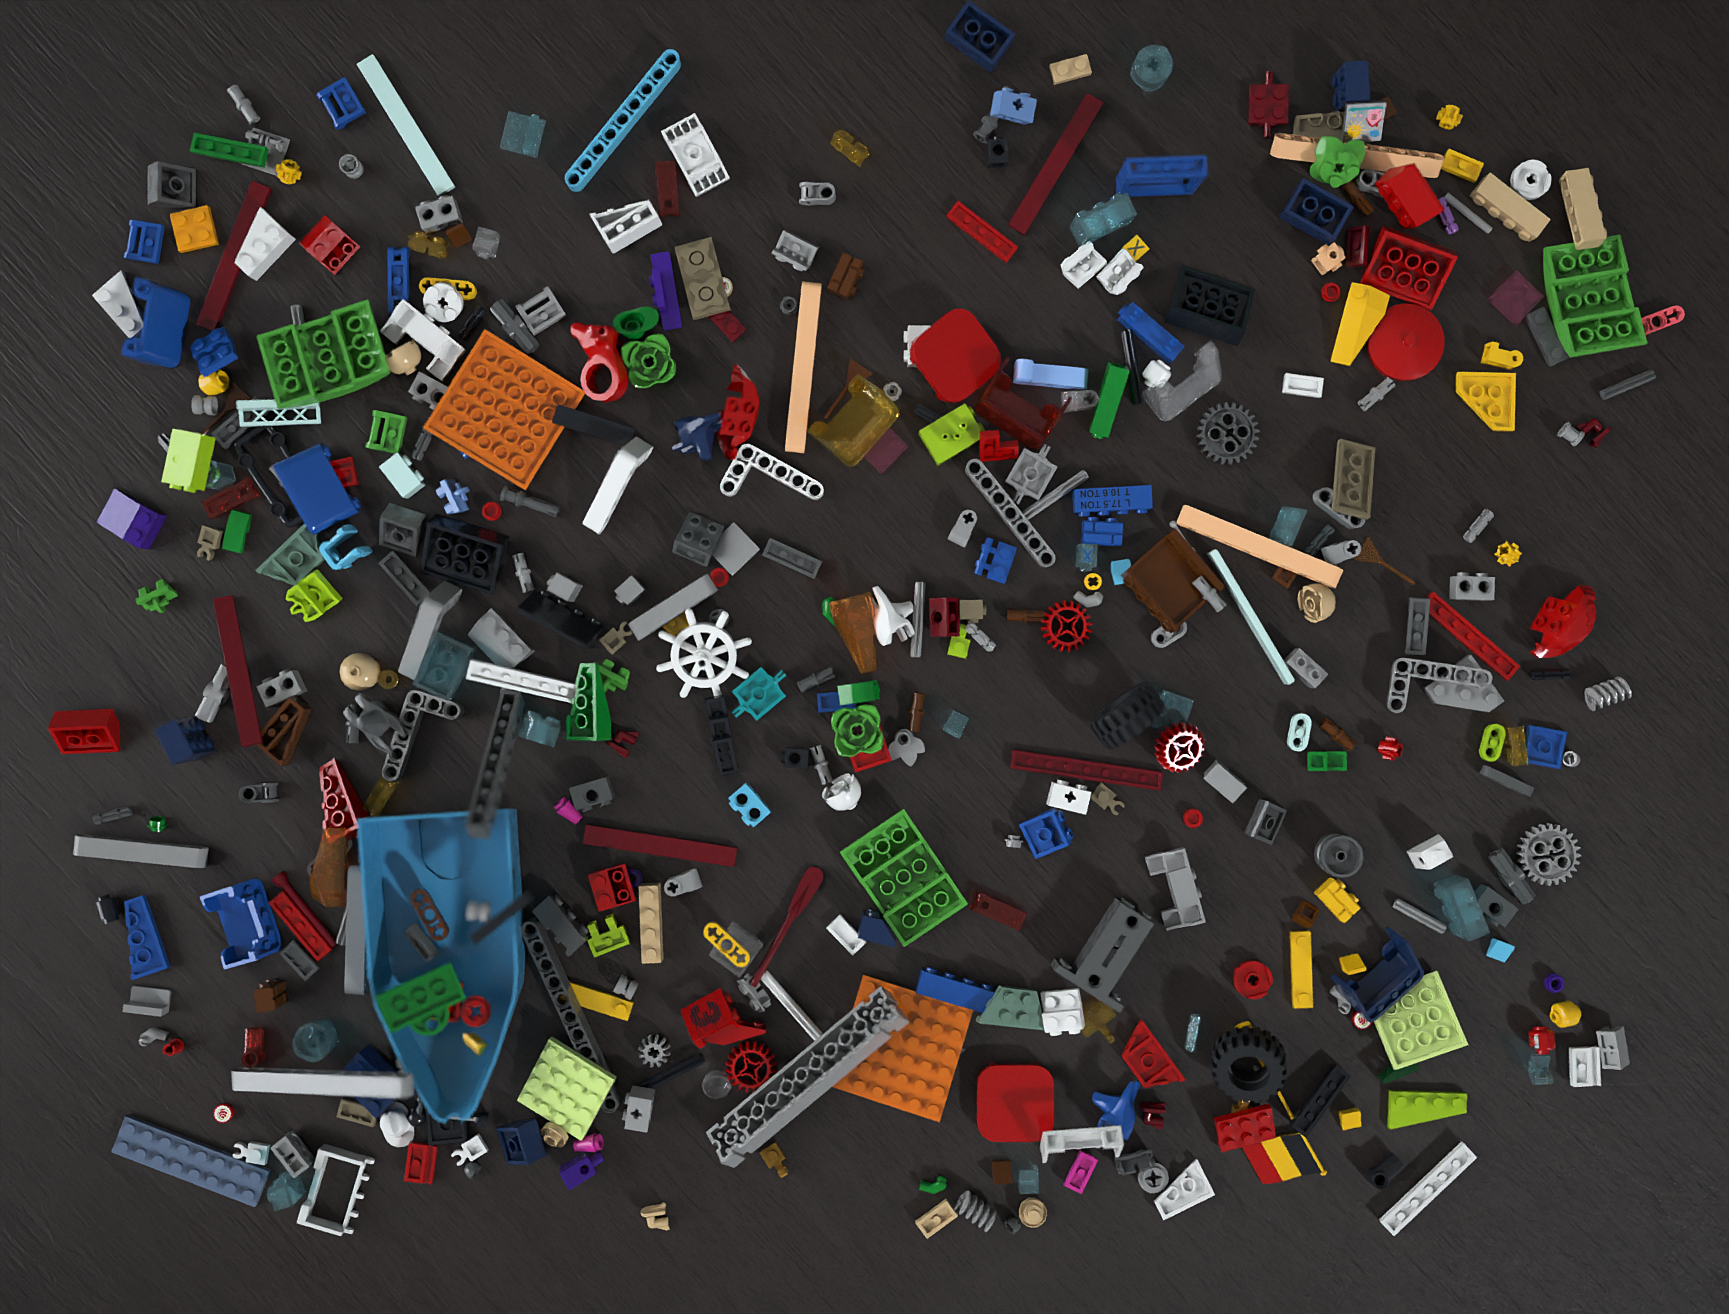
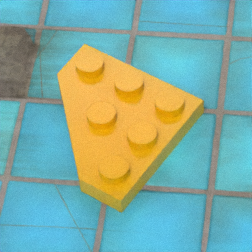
M1457 372L1456 393L1492 431H1515L1516 373Z

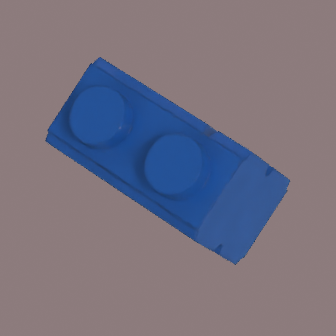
M1087 517V520L1082 521L1081 544L1121 546L1123 522H1118L1117 518H1107L1106 521H1099L1098 517Z

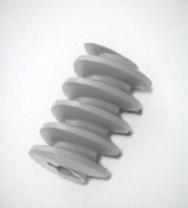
M1615 677L1614 680L1610 679L1607 682H1601L1599 685L1586 688L1584 696L1587 706L1592 711H1595L1596 706L1602 709L1603 703L1605 706H1610V701L1613 704L1618 702L1617 698L1620 701H1624L1625 696L1631 698L1632 692L1623 678Z
M969 1190L965 1191L958 1198L954 1210L960 1207V1215L967 1212L965 1218L968 1219L970 1216H973L971 1223H975L978 1220V1227L981 1228L985 1225L984 1232H987L996 1219V1209H990L989 1204H984L982 1199L977 1200L978 1197L976 1195L971 1196Z

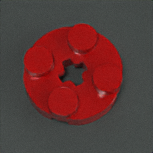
M1247 960L1234 969V987L1244 997L1249 999L1262 998L1268 993L1270 986H1272L1273 977L1271 971L1260 961ZM1251 975L1257 976L1255 984L1248 982Z

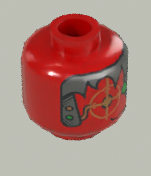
M1533 1026V1030L1528 1032L1529 1047L1532 1050H1536L1537 1054H1549V1050L1555 1049L1554 1032L1548 1026Z

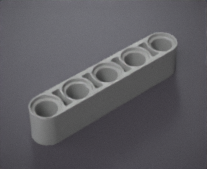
M706 574L634 619L628 626L639 641L684 613L686 609L692 608L717 592L718 589L710 576Z

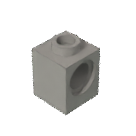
M631 575L615 590L618 594L615 597L622 605L626 603L630 606L646 589Z

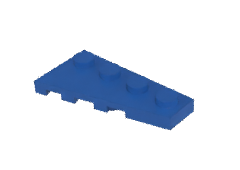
M146 894L124 901L126 926L129 931L127 939L131 954L129 956V962L132 966L131 980L171 967Z

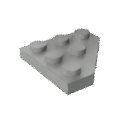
M1467 655L1455 664L1457 666L1481 669L1472 655ZM1447 670L1439 677L1444 678L1447 675ZM1459 670L1457 678L1460 681H1464L1467 678L1466 672ZM1479 673L1477 681L1484 684L1487 681V676L1484 673ZM1433 680L1423 687V690L1434 704L1490 712L1504 702L1492 683L1486 687H1475Z

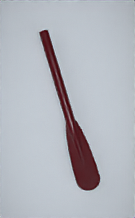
M810 867L805 871L792 898L787 917L749 983L753 987H757L793 920L804 910L823 880V872L818 867Z

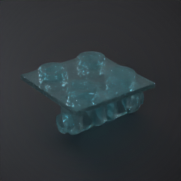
M508 111L499 148L537 158L546 120L539 119V116L535 114L527 116Z
M1283 506L1278 514L1275 526L1271 530L1269 539L1283 545L1292 546L1307 510Z
M1163 690L1162 694L1160 693L1159 695L1165 703V710L1152 722L1151 727L1166 731L1165 726L1171 728L1172 723L1178 725L1179 721L1184 724L1187 722L1194 700Z

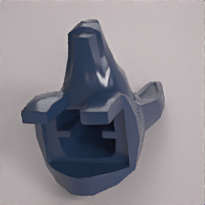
M715 413L704 417L688 416L675 421V429L679 431L681 442L672 446V449L674 451L682 450L683 454L697 451L701 460L707 461L712 459L714 433L721 430L723 419L718 420L721 418V414Z

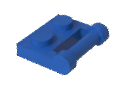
M346 77L316 94L334 121L333 125L336 130L344 128L346 124L366 113ZM332 94L344 113L342 117L338 115L329 99Z
M129 220L130 232L127 251L124 252L123 258L131 261L159 264L165 226ZM141 229L138 253L135 254L138 230Z

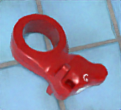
M581 322L572 324L570 328L572 337L579 341L584 352L589 357L581 373V386L585 394L593 400L605 403L618 400L627 390L629 381L627 370L616 348L623 345V341L618 339V332L612 326L587 325ZM606 365L612 372L613 379L609 390L601 393L596 386L595 379L599 369Z

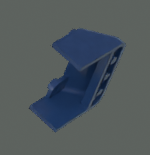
M1388 926L1385 930L1390 941L1382 948L1384 960L1358 983L1352 978L1342 981L1335 974L1331 975L1339 992L1368 1022L1376 1021L1418 984L1424 975V971L1409 942Z

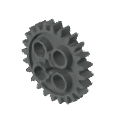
M1225 402L1223 408L1220 404H1217L1216 410L1211 407L1209 409L1210 414L1206 412L1203 414L1205 419L1199 420V423L1203 426L1196 428L1198 431H1201V434H1198L1196 438H1201L1202 440L1198 445H1204L1201 452L1208 451L1206 458L1214 456L1213 462L1220 459V465H1222L1227 460L1228 465H1231L1233 460L1237 464L1240 462V458L1245 460L1247 459L1246 454L1251 455L1253 453L1250 448L1257 447L1253 441H1257L1259 438L1254 435L1260 432V430L1254 429L1258 422L1252 423L1251 420L1255 416L1247 415L1249 409L1243 412V405L1236 408V404L1232 403L1229 407L1228 403ZM1223 416L1230 418V425H1226L1223 422ZM1238 428H1242L1245 431L1244 437L1238 435ZM1211 430L1217 431V440L1210 436ZM1227 430L1230 431L1229 437L1225 436ZM1226 442L1232 445V452L1226 451Z

